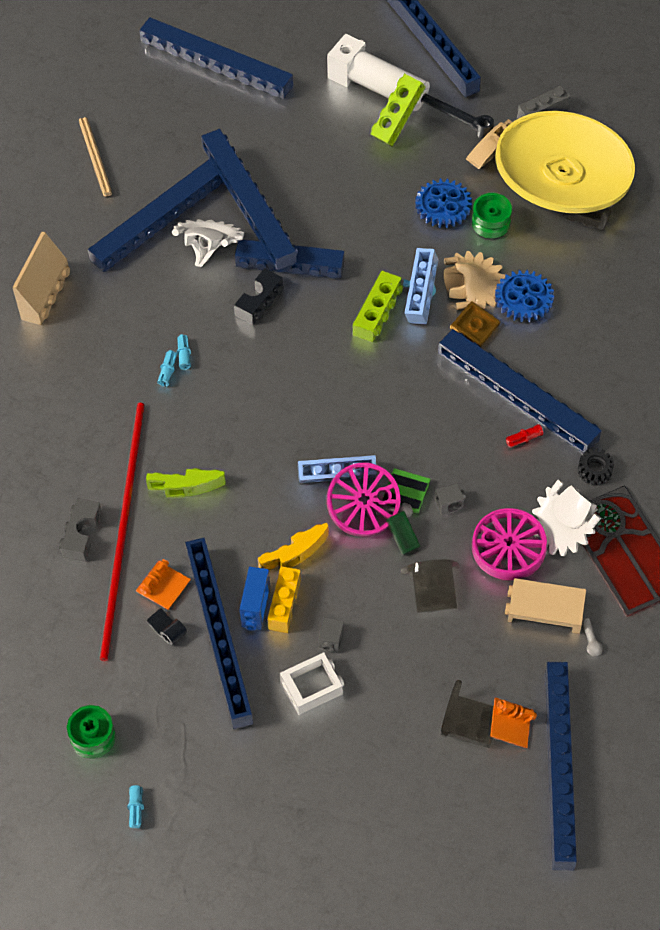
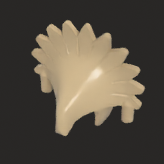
M467 251L465 257L455 253L454 257L444 258L445 265L455 264L454 266L444 268L443 271L445 288L449 298L466 299V302L455 304L456 310L465 309L471 301L484 310L486 304L492 307L496 306L495 290L497 284H500V279H505V274L499 273L502 269L501 265L492 266L493 257L484 260L483 253L479 252L473 257L472 253Z

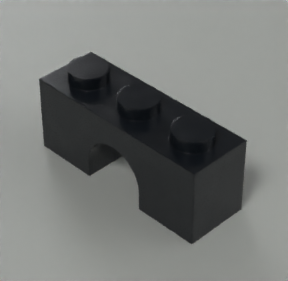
M266 268L254 280L255 291L260 294L250 296L243 293L234 304L235 316L251 325L261 319L266 308L273 304L276 296L280 295L284 289L283 277Z

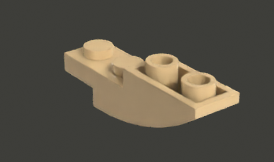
M508 119L506 122H500L477 144L466 160L478 169H481L496 155L500 135L512 121Z

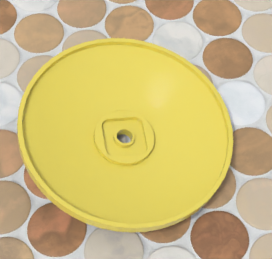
M543 111L523 116L504 129L496 148V165L508 186L531 203L558 212L589 213L610 207L626 195L635 174V163L632 153L617 133L592 118L571 112Z

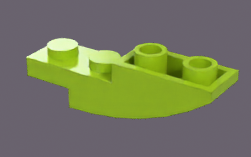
M186 469L185 476L180 474L168 475L158 472L153 474L147 473L146 476L148 490H163L166 497L173 498L200 495L226 484L225 471L216 469Z

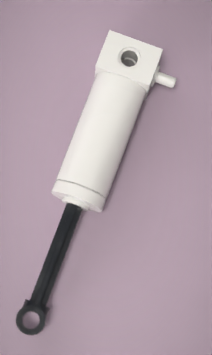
M345 34L327 54L328 78L345 87H348L353 81L389 98L390 94L395 91L399 78L403 77L405 73L426 86L413 111H418L423 103L472 126V130L476 131V135L480 139H483L494 128V119L491 116L482 115L476 118L428 95L430 88L428 81L365 52L364 40H358ZM408 91L403 93L402 98L408 95Z

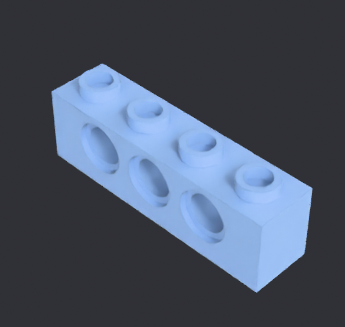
M417 248L405 308V316L409 323L427 324L439 260L435 249Z
M374 455L298 461L299 483L332 481L338 472L349 465L356 463H372L376 465V457ZM364 468L354 469L353 472L356 478L363 479ZM368 469V478H375L377 471ZM347 472L344 475H342L339 479L351 480V477Z

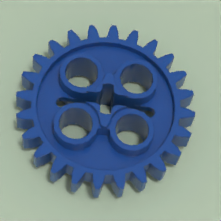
M440 178L438 183L433 180L432 185L427 182L426 187H421V191L417 192L415 199V209H417V214H421L420 219L426 218V224L431 221L432 226L438 224L439 228H441L442 224H445L446 228H448V224L455 227V222L461 224L462 219L466 220L467 215H470L472 197H470V192H467V187L462 188V183L455 185V180L449 183V179L443 182Z
M519 270L518 274L512 271L511 277L506 274L505 279L501 278L500 284H497L495 302L498 303L497 308H502L501 313L507 312V317L513 315L514 321L520 318L521 322H523L524 318H527L528 322H530L532 317L538 320V315L544 317V312L549 313V308H552L554 301V289H551V283L547 284V278L541 279L542 274L535 276V271L532 274H529L528 270L525 273Z

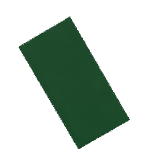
M401 511L386 519L402 555L420 547L405 511Z

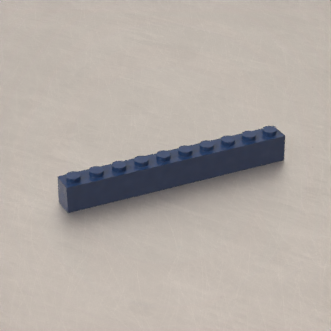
M387 0L465 98L480 91L481 77L418 0Z
M151 17L148 18L139 30L141 42L255 87L275 97L284 99L293 87V74Z
M221 129L202 135V148L275 268L279 270L297 263L296 255L298 250L296 246L291 244L290 237L287 232L283 231L280 220H276L272 207H268L265 196L260 194L259 187L256 182L252 181L249 170H245L244 163L241 158L237 157L234 146H230L227 135L223 134Z
M210 159L87 249L90 261L101 271L105 272L107 269L112 268L119 260L125 258L135 248L140 247L147 239L152 238L155 233L165 228L187 209L192 208L199 200L204 199L211 191L217 189L223 181Z
M452 329L439 342L438 353L580 452L584 453L586 451L588 453V450L592 449L600 440L602 430L596 424L590 423L581 414L571 410L565 403L556 400L550 393L543 391L537 384L524 378L521 373L512 370L506 363L499 361L493 354L480 348L477 343L468 340L462 333Z
M205 537L185 542L187 555L232 727L237 729L253 725L252 712Z
M547 662L545 687L552 870L574 871L577 858L568 662Z

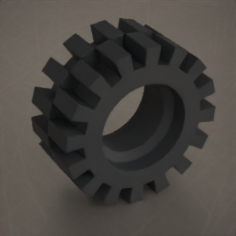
M595 448V452L592 449H589L588 453L585 451L581 455L578 465L580 478H584L585 483L590 481V485L596 482V486H599L600 482L605 484L606 480L609 481L614 468L613 458H610L609 453L605 455V450L603 449L601 452H598L599 448ZM590 463H599L603 466V470L593 471L588 465Z

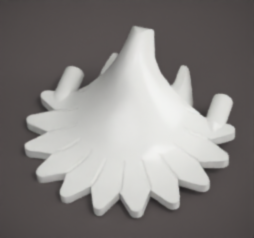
M197 219L196 222L186 220V223L179 222L178 226H174L172 230L174 236L181 233L185 235V246H193L196 254L195 266L202 267L221 245L226 247L232 242L237 243V240H243L244 236L241 228H235L233 224L224 225L223 221L215 223L213 220L206 222Z
M558 479L552 488H546L547 498L538 497L537 500L541 507L533 509L532 513L538 517L537 520L544 528L549 553L554 555L559 549L560 555L566 556L568 549L573 553L578 552V542L583 545L588 544L586 534H595L594 527L601 517L594 514L598 510L596 504L584 498L579 493V488L571 485L559 495L558 492L564 485V482ZM535 534L534 538L540 539V536Z

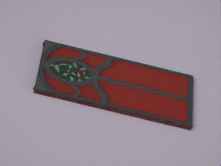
M621 486L589 500V502L596 504L598 510L594 514L600 516L601 519L594 527L595 534H586L588 544L583 545L626 617L660 603V539L626 486Z

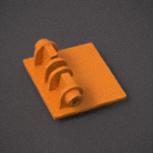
M162 559V561H158L136 589V592L169 610L191 579L168 566L169 562Z
M495 697L490 737L527 748L530 721L536 719L537 713L533 709Z

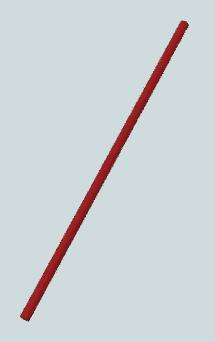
M137 403L100 653L101 661H108L145 407L144 403Z

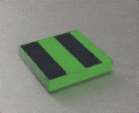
M394 468L391 475L399 487L400 505L408 503L411 505L413 512L419 514L430 484V478ZM391 489V499H396L394 489ZM384 493L382 501H386L388 499V495L386 493Z

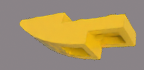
M317 524L312 529L297 532L291 537V545H283L276 551L266 552L258 557V567L271 570L279 566L293 568L302 563L324 543L329 535L328 524Z

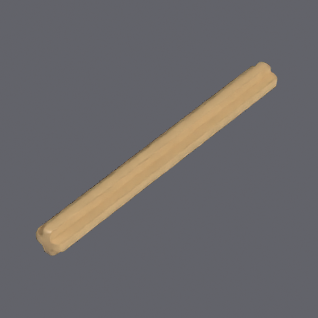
M80 118L79 124L103 196H111L112 190L88 118Z

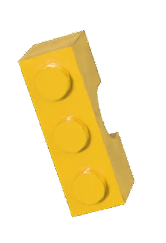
M280 567L267 619L268 630L283 633L289 632L294 598H297L301 583L299 569Z

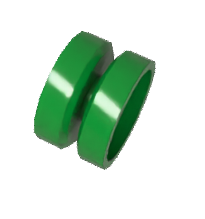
M486 193L479 196L473 204L472 227L474 231L482 237L491 239L499 238L506 234L511 223L512 205L504 195L498 193Z
M95 705L80 707L72 713L66 728L75 752L84 758L90 759L99 758L107 754L114 746L116 739L114 725L109 713L100 706Z

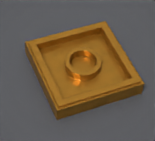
M471 301L451 324L450 329L462 333L468 340L477 343L481 348L500 325L501 321Z

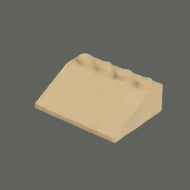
M41 232L12 287L21 320L42 325L44 319H47L51 305L55 304L58 291L62 290L63 282L70 274L67 258L45 232Z

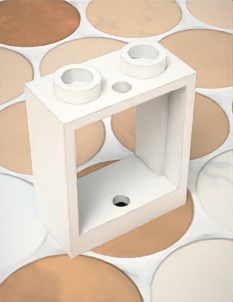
M325 653L319 654L280 673L281 683L298 715L343 694V679L340 675H336L334 663L331 658L327 659ZM323 665L333 685L303 699L293 679Z

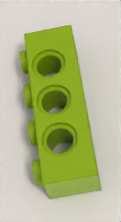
M404 73L403 77L399 78L395 91L390 94L386 107L381 110L377 123L372 126L371 135L375 139L393 147L426 86ZM408 91V95L402 98L403 93ZM400 107L399 111L394 113V109ZM391 122V126L385 128L386 124Z
M385 271L380 272L353 323V336L373 342L376 336L379 337L383 322H387L390 309L395 307L397 295L400 296L403 291V285H401L402 277Z

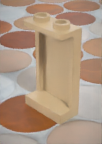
M514 578L513 586L509 585L507 597H511V602L506 603L505 615H509L508 622L511 623L512 618L554 624L572 627V633L580 634L586 589Z

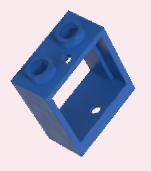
M250 566L248 568L240 605L241 625L247 630H262L270 592L269 569Z

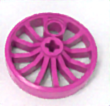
M356 463L342 469L331 481L326 496L327 509L333 522L342 531L357 537L374 536L389 527L387 522L380 527L371 509L377 511L385 518H389L399 512L401 503L399 487L393 476L384 468L372 463ZM364 468L362 489L353 472L354 469ZM368 469L379 472V475L367 490ZM348 472L356 490L339 478ZM382 476H385L391 483L371 493ZM335 484L344 488L352 496L332 494ZM391 489H394L396 499H391ZM385 492L388 495V499L380 501L377 494ZM361 496H364L365 499L368 498L366 504H363L362 501H359ZM332 499L352 501L336 510L333 509ZM393 504L395 509L393 514L390 515L379 506ZM355 507L345 523L337 517V514ZM360 510L359 530L348 527L356 513ZM365 511L372 521L374 530L364 531Z
M504 508L487 514L477 524L472 537V553L478 566L487 574L502 580L522 579L530 576L542 565L547 552V539L544 528L534 516L519 509ZM507 518V533L498 519ZM511 518L521 520L512 533ZM489 523H492L498 531V533L485 526ZM526 523L533 527L519 534ZM479 534H482L481 539H477ZM535 534H538V535L540 536V539H541V540H525V539H527V538H529V537H531V536H533V535H535ZM489 538H490V539H493L494 541L489 542V541H487L486 539H489ZM478 547H482L485 552L480 553ZM526 547L541 548V552L537 554ZM495 554H499L492 565L485 560ZM521 555L529 557L530 559L534 560V562L530 565H527V563ZM506 557L508 570L497 568ZM512 557L518 561L522 569L512 570Z

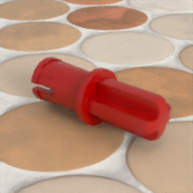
M540 424L526 430L521 429L520 432L506 437V444L511 448L524 442L528 443L529 440L542 436L544 434Z

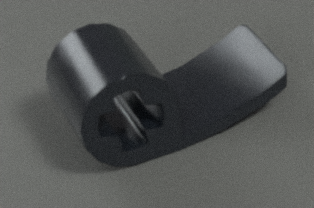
M162 608L158 609L147 619L148 624L171 646L187 633L185 626L178 619L172 620Z

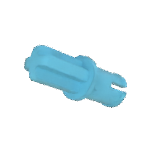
M181 334L177 338V355L179 356L180 369L187 370L191 367V349L189 348L188 336Z
M172 350L166 352L164 362L160 366L161 372L157 383L161 386H164V383L165 386L169 385L171 374L175 370L174 364L177 353Z
M133 785L129 788L130 797L129 804L127 805V809L130 810L129 826L130 828H140L141 812L144 809V804H142L143 787Z

